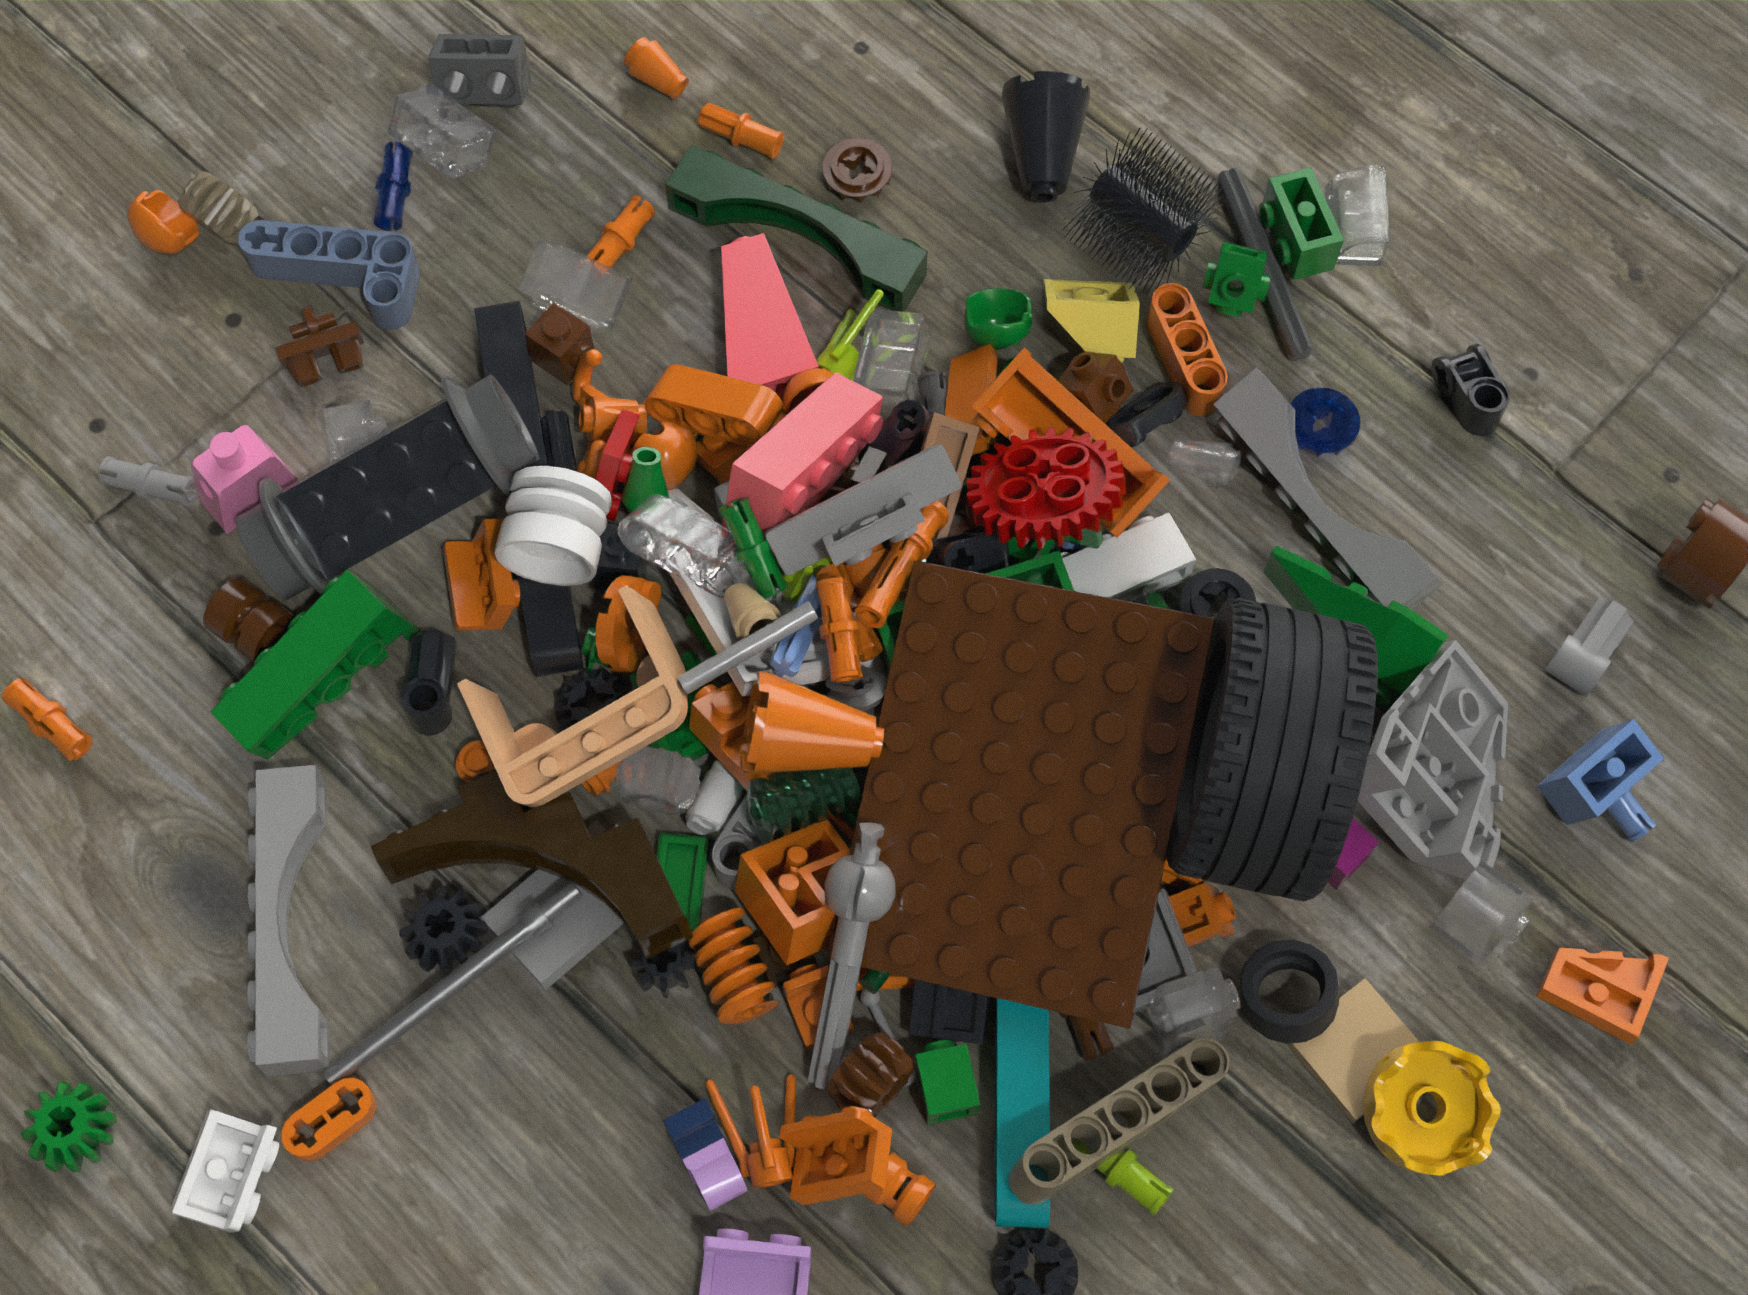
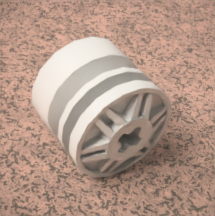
M532 466L516 471L510 484L512 493L505 505L508 516L505 517L500 526L494 552L497 561L507 570L523 578L544 584L570 586L581 585L591 581L596 575L602 549L599 536H601L607 526L606 515L610 511L612 502L610 492L597 480L566 468Z

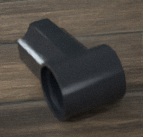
M423 631L422 634L413 636L408 679L400 694L401 704L412 728L419 734L426 736L437 735L443 732L452 720L450 695L457 642L454 637L446 636L437 631ZM425 702H436V704L429 710H417V708Z

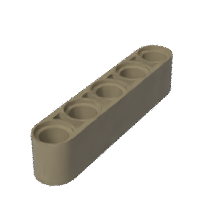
M1200 1037L1031 1144L1010 1170L1009 1186L1012 1193L1020 1201L1027 1204L1038 1205L1046 1202L1205 1097L1228 1072L1230 1063L1225 1048L1211 1038ZM1191 1062L1198 1063L1204 1069L1206 1076L1199 1074L1193 1068ZM1152 1086L1161 1089L1166 1094L1168 1102L1159 1099L1154 1094ZM1112 1112H1117L1126 1118L1129 1128L1120 1126L1114 1120ZM1071 1138L1083 1141L1089 1150V1155L1078 1152L1074 1148ZM1029 1164L1040 1166L1046 1172L1048 1182L1036 1179L1029 1169Z

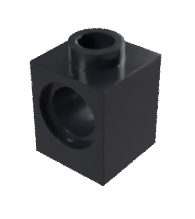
M607 523L606 529L599 536L602 549L597 572L593 578L595 588L607 590L610 584L622 575L645 579L650 552L645 527Z

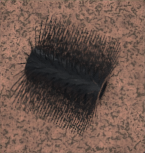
M1145 132L1128 155L1135 137L1131 140L1122 160H1120L1128 140L1127 137L1121 153L1119 149L1118 161L1114 164L1118 147L1117 142L1111 166L1108 163L1106 149L1107 169L1101 172L1096 165L1101 174L1097 180L1083 177L1095 183L1092 188L1076 191L1091 192L1071 205L1090 196V199L1081 203L1082 205L1076 210L1087 202L1089 203L1062 229L1063 231L1078 215L1084 212L1069 230L1070 232L1082 221L1074 235L1070 238V241L1084 227L1076 242L1088 230L1089 232L1082 244L1092 234L1093 236L1087 247L1096 238L1098 239L1092 250L1103 241L1095 254L1096 256L1106 246L1104 253L1100 257L1101 259L1111 250L1103 265L1115 253L1116 255L1108 268L1118 258L1120 259L1117 265L1124 261L1126 262L1128 258L1129 260L1132 258L1127 265H1122L1119 273L1116 275L1117 277L1129 265L1122 277L1123 279L1132 271L1125 285L1130 281L1133 274L1136 275L1139 272L1141 275L1146 269L1142 275L1143 280L1153 266L1154 268L1148 276L1151 280L1156 274L1155 282L1166 264L1159 281L1160 284L1165 271H1167L1169 262L1172 261L1168 275L1169 279L1172 265L1176 258L1179 273V256L1185 251L1190 259L1186 249L1189 248L1190 244L1199 245L1193 243L1192 240L1197 235L1207 233L1196 232L1211 221L1200 227L1198 225L1207 220L1206 218L1212 213L1203 220H1199L1225 195L1224 193L1211 207L1206 209L1218 194L1216 193L1210 199L1209 197L1213 191L1206 195L1213 180L1201 191L1208 177L1198 187L1197 185L1205 171L1197 179L1198 181L1192 185L1191 183L1198 170L1187 181L1186 179L1193 167L1182 177L1190 161L1182 169L1183 171H1180L1177 175L1176 173L1184 159L1173 170L1172 167L1178 157L1167 167L1173 154L1161 165L1167 152L1160 159L1157 160L1164 146L1153 157L1152 155L1159 143L1147 154L1156 137L1142 151L1143 146L1148 140L1147 138L1142 143L1143 146H1140L1135 152L1134 148H1137ZM1139 150V152H1138V154L1136 155V157L1131 161L1132 157H1133V156L1137 153V151ZM1193 186V188L1190 190V192H1189L1188 195L1186 196L1187 191ZM1199 189V191L1197 192V194L1195 195V197H1194L1193 199H1191L1192 196H1193V195L1196 193V191ZM1208 196L1203 205L1198 209L1201 202ZM1091 214V216L1089 217V219L1083 224V222L1086 220V218L1088 217V215ZM1103 226V228H1102V230L1100 231V233L1096 236V234L1098 233V231H1099V230L1101 229V227ZM1116 238V241H1115V242L1113 243V245L1109 248V246L1112 244V242H1113L1114 239ZM1130 249L1128 255L1122 260L1127 251ZM1137 259V261H1136V262L1133 264V266L1130 268V266L1132 265V263L1134 262V260ZM1143 261L1142 266L1136 271V269L1139 267V265H1140L1141 262ZM1135 278V280L1133 281V283H1132V285L1130 286V288L1137 282V281H1136V280H1137L1136 278ZM1139 283V285H1138L1137 288L1135 289L1134 293H1135L1136 290L1142 285V283H1141V284Z

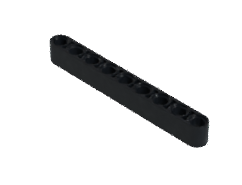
M520 300L474 308L485 377L492 375L502 386L526 425L539 453L540 459L526 467L549 466L532 361L525 338L526 326ZM504 494L506 503L508 496ZM517 575L535 677L584 669L570 586L544 584Z

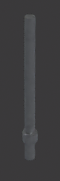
M570 881L540 905L535 901L519 914L521 919L323 1070L324 1077L333 1085L335 1082L351 1076L534 935L536 938H539L554 926L552 920L583 897L580 890Z

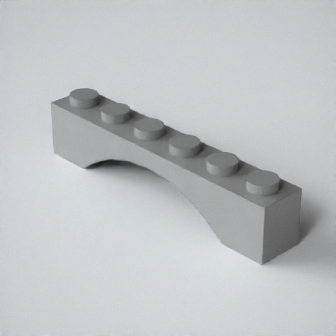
M1257 367L1214 403V406L1223 415L1217 421L1221 428L1234 442L1240 438L1246 442L1252 449L1246 454L1248 460L1263 476L1269 471L1280 483L1274 489L1275 492L1292 511L1300 506L1310 518L1304 523L1306 529L1321 545L1327 541L1333 545L1339 553L1333 559L1334 562L1351 581L1357 576L1360 577L1370 589L1368 590L1367 598L1386 607L1394 600L1412 610L1444 584L1416 550L1406 541L1381 537L1359 529L1339 517L1324 503L1311 484L1300 459L1295 434V409Z
M316 765L256 770V787L249 788L248 791L249 812L252 818L255 817V835H249L248 838L249 860L252 865H255V882L248 885V904L250 911L255 913V931H250L248 934L249 958L252 962H255V980L249 981L247 990L249 1008L251 1011H255V1030L249 1031L247 1039L248 1055L250 1061L255 1062V1065L266 1076L319 1072L330 1066L329 1020L312 1002L299 980L290 953L288 917L290 898L298 872L311 847L327 828L326 780Z

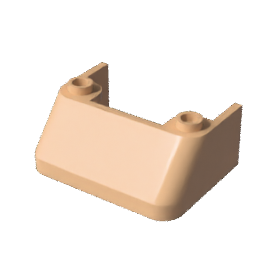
M626 585L618 591L649 653L640 663L637 670L636 679L639 688L557 734L546 725L533 723L514 732L497 693L467 679L457 683L504 789L513 801L529 807L542 806L674 731L685 720L688 711L687 694L677 679L678 676L686 672L685 666L654 603Z

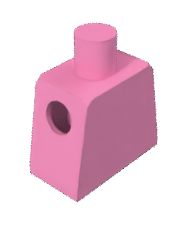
M248 425L240 426L232 433L222 432L215 435L210 442V448L194 458L191 463L198 499L226 534L237 528V516L261 504L259 483L261 480L270 478L283 489L298 480L273 449Z

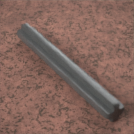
M1237 168L1224 170L1219 173L1217 184L1219 190L1221 189V195L1225 193L1223 200L1242 246L1267 252L1263 274L1271 275L1265 302L1286 354L1292 361L1305 359L1311 355V350L1313 349L1312 342L1241 171Z

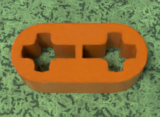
M343 1078L335 1082L285 1121L281 1130V1141L284 1148L295 1158L305 1162L316 1161L364 1127L373 1118L377 1109V1099L373 1091L362 1080ZM350 1092L355 1097L363 1093V1096L358 1100V1105L361 1108L358 1113L352 1115L348 1110H345L336 1117H331L344 1107L345 1104L342 1097L346 1093ZM323 1122H327L314 1133L317 1142L313 1146L308 1147L304 1143L296 1146L295 1143L301 1138V1134L298 1131L301 1126L306 1124L311 1129H314Z

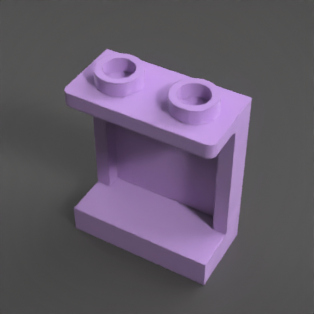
M718 1229L717 1237L704 1236V1259L699 1295H808L812 1251L809 1246H801L802 1238L785 1234L770 1235V1242L748 1240V1232L735 1229Z

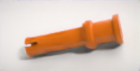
M938 500L922 508L923 511L921 513L925 521L916 525L918 530L913 535L899 542L892 543L890 541L891 549L877 571L863 599L855 609V612H857L856 617L866 626L872 628L883 627L912 572L914 560L923 561L930 555L933 549V537L938 530L946 526L949 520V513L946 507Z

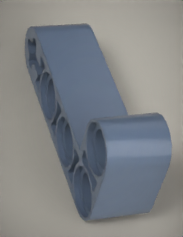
M259 220L246 224L238 235L239 246L251 272L257 277L271 280L363 288V294L375 324L387 330L398 329L404 326L412 315L420 278V269L412 244L402 234ZM401 260V261L398 262V263L391 264L392 262ZM387 299H393V300H391V301H389V302L382 303L383 301H385V300H387Z

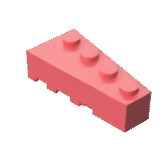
M835 372L732 464L726 504L731 507V501L747 496L764 535L768 529L816 506L865 445L872 443L878 436L883 424V418L879 416L883 396ZM723 518L720 538L736 546Z

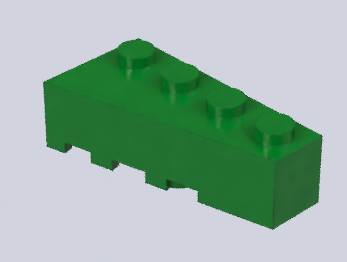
M347 569L342 576L335 577L324 587L322 596L308 611L300 613L291 621L288 632L274 646L265 649L257 656L254 661V667L239 682L233 683L224 690L220 696V702L210 713L246 751L269 760L317 719L318 713L315 710L317 706L321 703L328 704L341 699L352 689L350 686L351 678L357 672L368 665L376 669L390 657L385 651L390 644L401 635L409 641L420 629L383 592Z

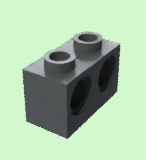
M438 34L428 58L438 103H454L458 106H468L471 104H496L502 107L523 105L531 82L523 35Z

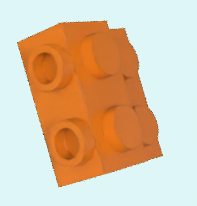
M733 681L719 689L713 684L707 685L695 695L691 703L689 729L749 793L786 773L750 774L741 772V750L748 751L750 742H746V736H743L750 695L742 697Z

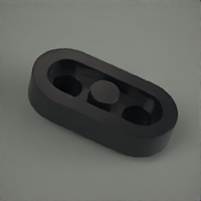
M1162 383L1152 387L1121 407L1105 424L1132 448L1141 444L1146 439V434L1155 428L1180 418L1183 414L1182 410L1188 404V399L1181 383Z

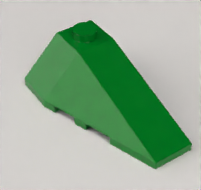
M1276 545L1270 553L1264 573L1293 609L1359 623L1371 632L1375 638L1378 656V681L1375 704L1378 708H1387L1388 710L1437 655L1449 636L1410 608L1394 600L1386 607L1367 598V588L1358 583L1352 582L1350 586H1342L1333 582L1330 573L1324 567Z

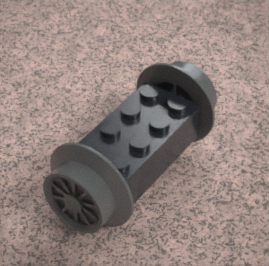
M489 375L465 389L451 378L445 377L441 380L446 396L444 399L284 489L270 478L261 480L259 483L261 504L237 516L236 525L250 559L271 589L284 600H289L310 587L322 594L324 587L336 575L494 488L496 485L509 497L512 493L510 490L511 479L516 471L534 463L540 457L526 425L499 382L492 375Z

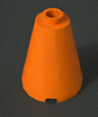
M757 672L758 682H754L744 725L743 736H746V742H750L748 751L741 750V772L758 774L867 767L871 757H880L884 739V728L876 727L875 716L772 673Z

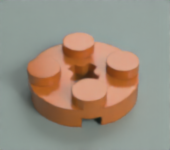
M622 575L610 584L604 595V598L612 599L609 605L608 614H598L596 648L600 661L603 664L612 666L609 670L631 674L638 670L640 663L649 653L618 590L626 585L653 602L658 611V605L661 600V586L657 582L647 581L644 578Z

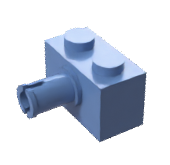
M1635 719L1599 731L1542 780L1537 787L1566 825L1596 818L1607 810L1624 832L1627 840L1633 842L1649 833L1648 829H1653L1656 823L1642 808L1630 792V789L1664 758Z

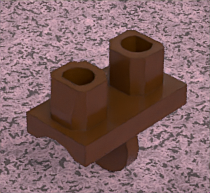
M312 306L302 308L306 319L305 322L289 326L294 339L309 334L311 336L276 347L280 361L286 369L289 368L300 387L323 380L316 361L320 357L333 354L341 374L364 367L360 344H363L364 341L356 321L321 332L322 330L337 326V321L334 313L316 318Z

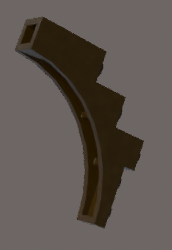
M496 770L479 774L471 782L458 787L463 804L441 810L430 819L407 830L395 831L388 835L385 840L371 846L378 865L391 884L427 871L463 864H510L542 870L567 881H572L602 901L630 930L646 959L693 938L682 909L638 817L628 822L616 823L608 827L603 834L591 838L570 792L525 812L522 804L513 801L508 796Z

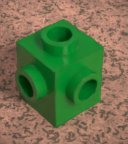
M1223 242L1218 263L1208 262L1202 288L1211 290L1208 303L1216 305V311L1230 316H1242V312L1252 313L1255 301H1265L1271 275L1263 274L1267 252ZM1231 280H1240L1242 283L1235 284Z

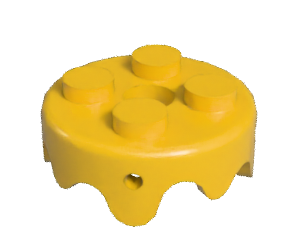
M1442 1041L1407 1043L1389 1052L1371 1072L1365 1087L1363 1100L1365 1124L1371 1139L1380 1152L1395 1165L1410 1172L1443 1176L1457 1169L1483 1162L1492 1151L1490 1137L1501 1112L1500 1104L1493 1097L1487 1083V1075L1491 1072L1489 1065L1478 1055ZM1426 1092L1430 1093L1437 1102V1114L1433 1120L1427 1123L1420 1119L1416 1110L1418 1098Z

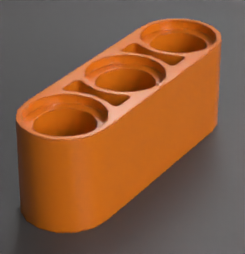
M1163 284L1153 292L1147 319L1148 331L1171 382H1179L1183 387L1188 399V404L1185 407L1186 411L1200 417L1209 416L1216 412L1217 408L1214 406V403L1223 396L1228 379L1226 368L1190 292L1180 284ZM1163 310H1170L1176 314H1167ZM1179 347H1187L1194 352H1185ZM1196 385H1207L1212 390H1202Z
M672 364L667 367L644 402L647 412L660 423L680 424L693 433L747 447H752L769 432L783 410V402L780 397L766 386L679 364Z

